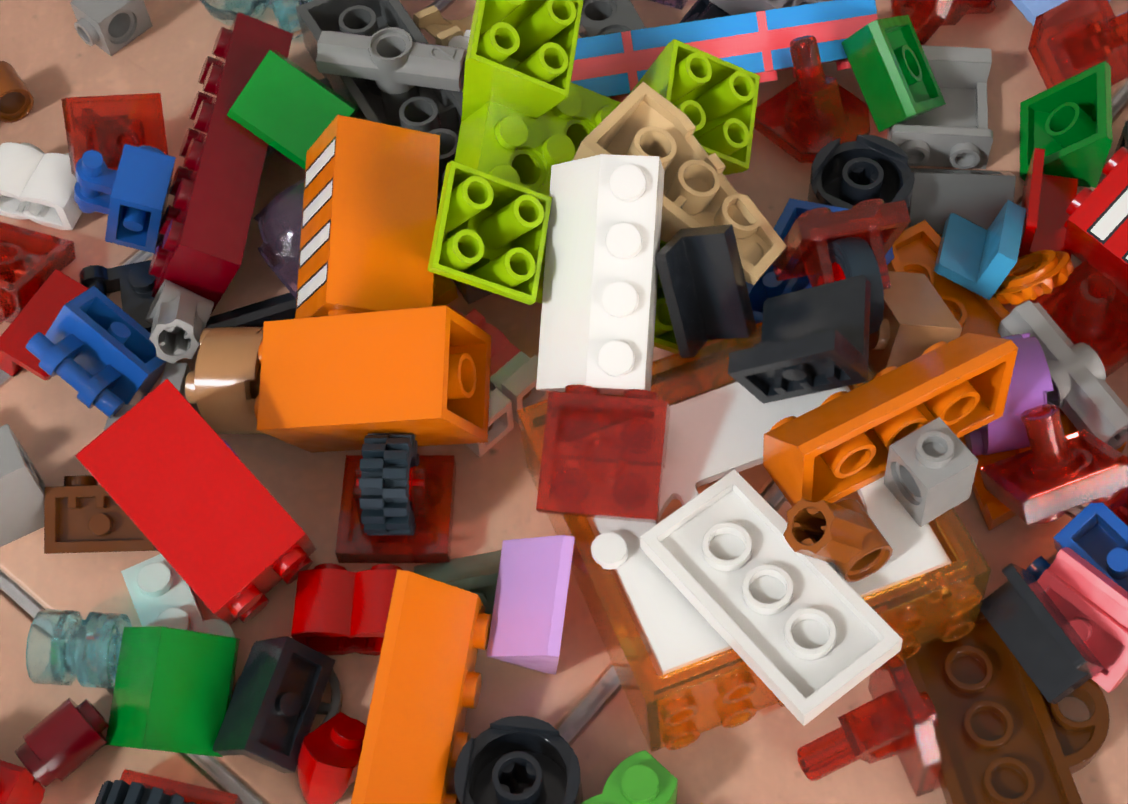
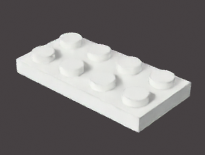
M734 469L640 536V547L797 720L805 726L900 652L903 639L826 561L793 551L783 536L788 523Z

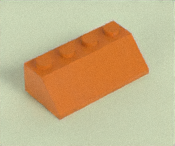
M966 333L948 343L945 341L935 343L925 350L920 357L900 367H887L877 373L870 382L849 392H837L828 397L821 406L799 417L790 416L777 422L769 432L764 434L763 466L792 507L802 498L812 502L825 500L833 503L884 477L889 446L936 418L940 417L954 434L961 438L1002 417L1018 347L1010 339Z
M397 569L351 804H459L457 795L453 793L455 766L463 746L471 739V733L463 731L467 709H476L479 702L482 675L479 672H474L478 649L486 650L488 647L492 615L485 613V607L478 594L411 571Z

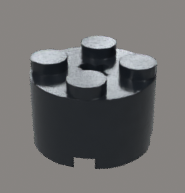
M869 134L857 135L856 141L840 143L841 138L822 147L812 163L808 202L886 215L888 217L891 237L902 232L906 224L915 181L914 171L912 172L907 164L908 157L905 152L893 142Z
M510 716L491 723L490 728L479 734L475 739L472 737L463 746L456 762L454 785L459 804H581L583 802L580 766L573 748L570 747L559 731L551 724L534 717ZM519 783L529 784V788H524L521 794H512L517 791Z

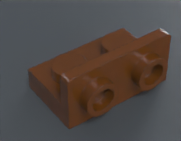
M64 476V486L44 487V554L158 551L104 488L98 485L97 480L93 476Z

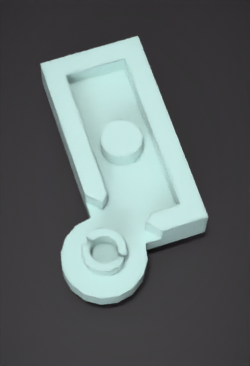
M162 554L121 571L142 627L162 626L235 638L233 630L223 620H204L192 589Z

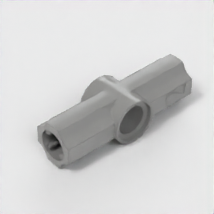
M397 27L381 29L372 36L322 31L317 42L316 65L319 73L375 80L377 87L389 94H401L409 91L414 86L458 92L463 91L467 49L413 42L408 32Z
M1030 300L1015 307L1006 318L1000 321L997 332L1001 337L1030 333V337L1035 336L1039 341L1049 367L1054 389L1053 391L1046 392L1047 408L1050 410L1061 409L1097 454L1103 452L1106 455L1120 448L1128 440V408L1105 382L1106 373L1103 363L1089 345L1085 343L1074 345L1039 302L1032 303Z

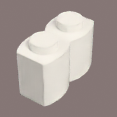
M12 142L1 143L0 215L19 220L30 219L40 225L59 230H73L82 214L74 199V186L77 182L75 177L76 164L81 157L72 153L45 154L37 146L25 142L20 144Z

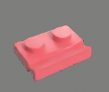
M1069 547L1061 548L1056 554V559L1042 573L1037 582L1104 667L1103 670L1091 679L1110 693L1119 686L1128 674V592Z

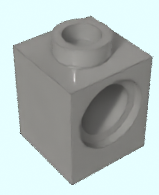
M72 0L70 2L77 19L74 27L79 36L89 46L96 44L110 56L152 27L144 0Z
M938 417L889 446L884 485L916 523L922 527L969 499L978 459L945 422Z

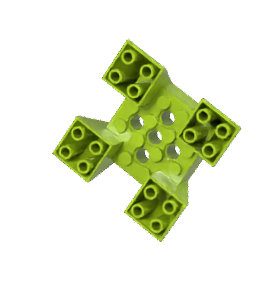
M476 0L465 59L461 126L455 159L446 165L427 271L528 305L535 302L542 304L546 237L552 197L549 196L551 165L573 161L581 141L621 103L571 82L584 0ZM673 39L667 44L633 90L639 84L645 82L684 112L696 127L693 135L707 154L716 153L726 166L722 172L723 175L741 173L749 169L760 76ZM660 240V250L666 244V242ZM658 272L654 347L680 355ZM728 339L708 340L698 353L690 359L717 368L725 366Z

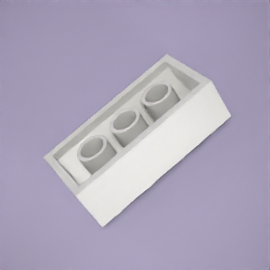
M600 154L551 165L549 196L552 197L546 237L536 390L650 397L658 268L655 256L660 251L665 173L659 156Z

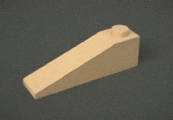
M642 82L581 141L573 160L600 154L659 156L665 172L660 240L667 243L680 229L732 224L745 280L755 285L781 255L787 245L750 197L737 193L722 173L726 166L716 153L708 155L693 135L696 127L687 115L645 82Z

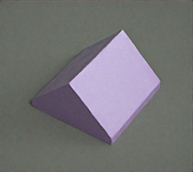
M557 535L503 540L486 657L542 673L556 675L574 548V536Z

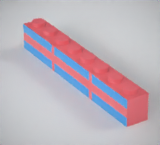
M832 0L578 38L571 82L622 102L667 44L673 39L759 75V84L778 80L777 71L792 69L793 78L822 73L821 64L836 62L837 71L852 69L841 43L868 23L878 19L875 0Z

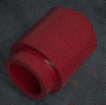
M68 698L23 736L25 743L16 749L15 753L28 771L43 786L47 787L56 778L63 781L108 743L101 732L109 724L89 700L85 699L77 705L72 699Z

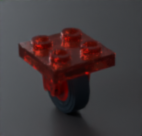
M869 199L856 204L849 210L831 212L829 208L822 207L804 212L795 220L783 241L787 247L773 263L777 281L808 276L811 286L815 287L864 275L871 282L869 335L877 332L883 321L884 290L891 287L885 255L911 222L905 200L884 204L883 199Z

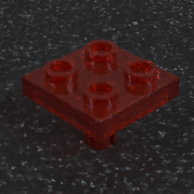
M1087 261L1075 267L1063 285L1054 287L1051 293L1038 296L1034 301L1030 299L1032 303L1039 302L1074 345L1085 343L1097 353L1105 368L1106 378L1128 362V297L1111 280L1104 277Z
M1054 404L1040 405L1028 409L1021 414L1020 417L1022 423H1024L1031 449L979 468L985 489L1027 524L1053 522L1061 518L1068 509L1087 502L1101 503L1117 497L1120 494V490L1128 487V457L1085 429L1065 436L1059 407H1056Z

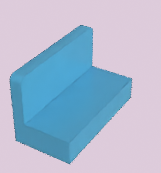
M1007 200L987 230L955 213H951L945 221L934 271L990 300L1017 263L1026 209Z

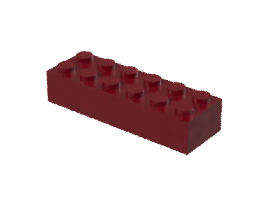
M240 12L237 13L230 29L221 27L212 51L216 58L207 56L199 76L198 83L203 84L204 93L198 91L189 114V119L194 120V130L188 128L182 142L179 156L185 158L183 167L178 166L169 194L175 196L173 206L168 205L159 229V234L165 235L162 246H157L149 267L148 274L156 277L152 297L156 296L162 283L167 279L213 301V312L240 268L268 144L228 117L227 114L269 50L278 51L288 58L293 33Z

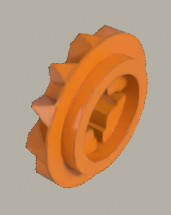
M1040 250L1019 257L1015 266L994 293L995 298L1001 304L1011 303L1012 305H1019L1025 300L1031 299L1034 301L1038 296L1051 293L1054 287L1063 285L1074 270L1069 254L1062 251Z

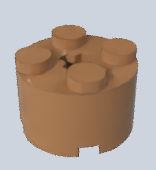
M263 327L205 328L201 332L195 371H190L186 376L185 393L187 400L192 404H197L201 417L217 434H265L256 430L257 419L254 412L255 400L259 395L261 366L258 360V349L263 341Z

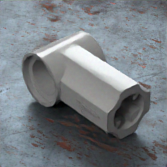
M165 279L145 319L146 322L152 324L149 340L156 348V357L171 364L184 358L192 359L200 344V335L210 317L214 302Z

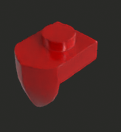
M340 711L304 737L298 757L297 773L299 786L306 804H334L345 794L349 785L356 780L366 725L363 722L350 718Z

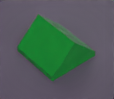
M909 15L874 20L841 43L879 133L892 128L895 124H901L946 104Z
M269 50L230 108L227 116L305 169L306 152L337 115L354 117L358 108L280 52Z
M1106 61L1020 103V177L1025 181L1034 148L1045 149L1043 174L1078 179V186L1096 188L1113 142L1111 66Z
M162 626L124 627L106 735L108 743L105 745L223 757V755L214 752L212 749L231 702L240 639Z

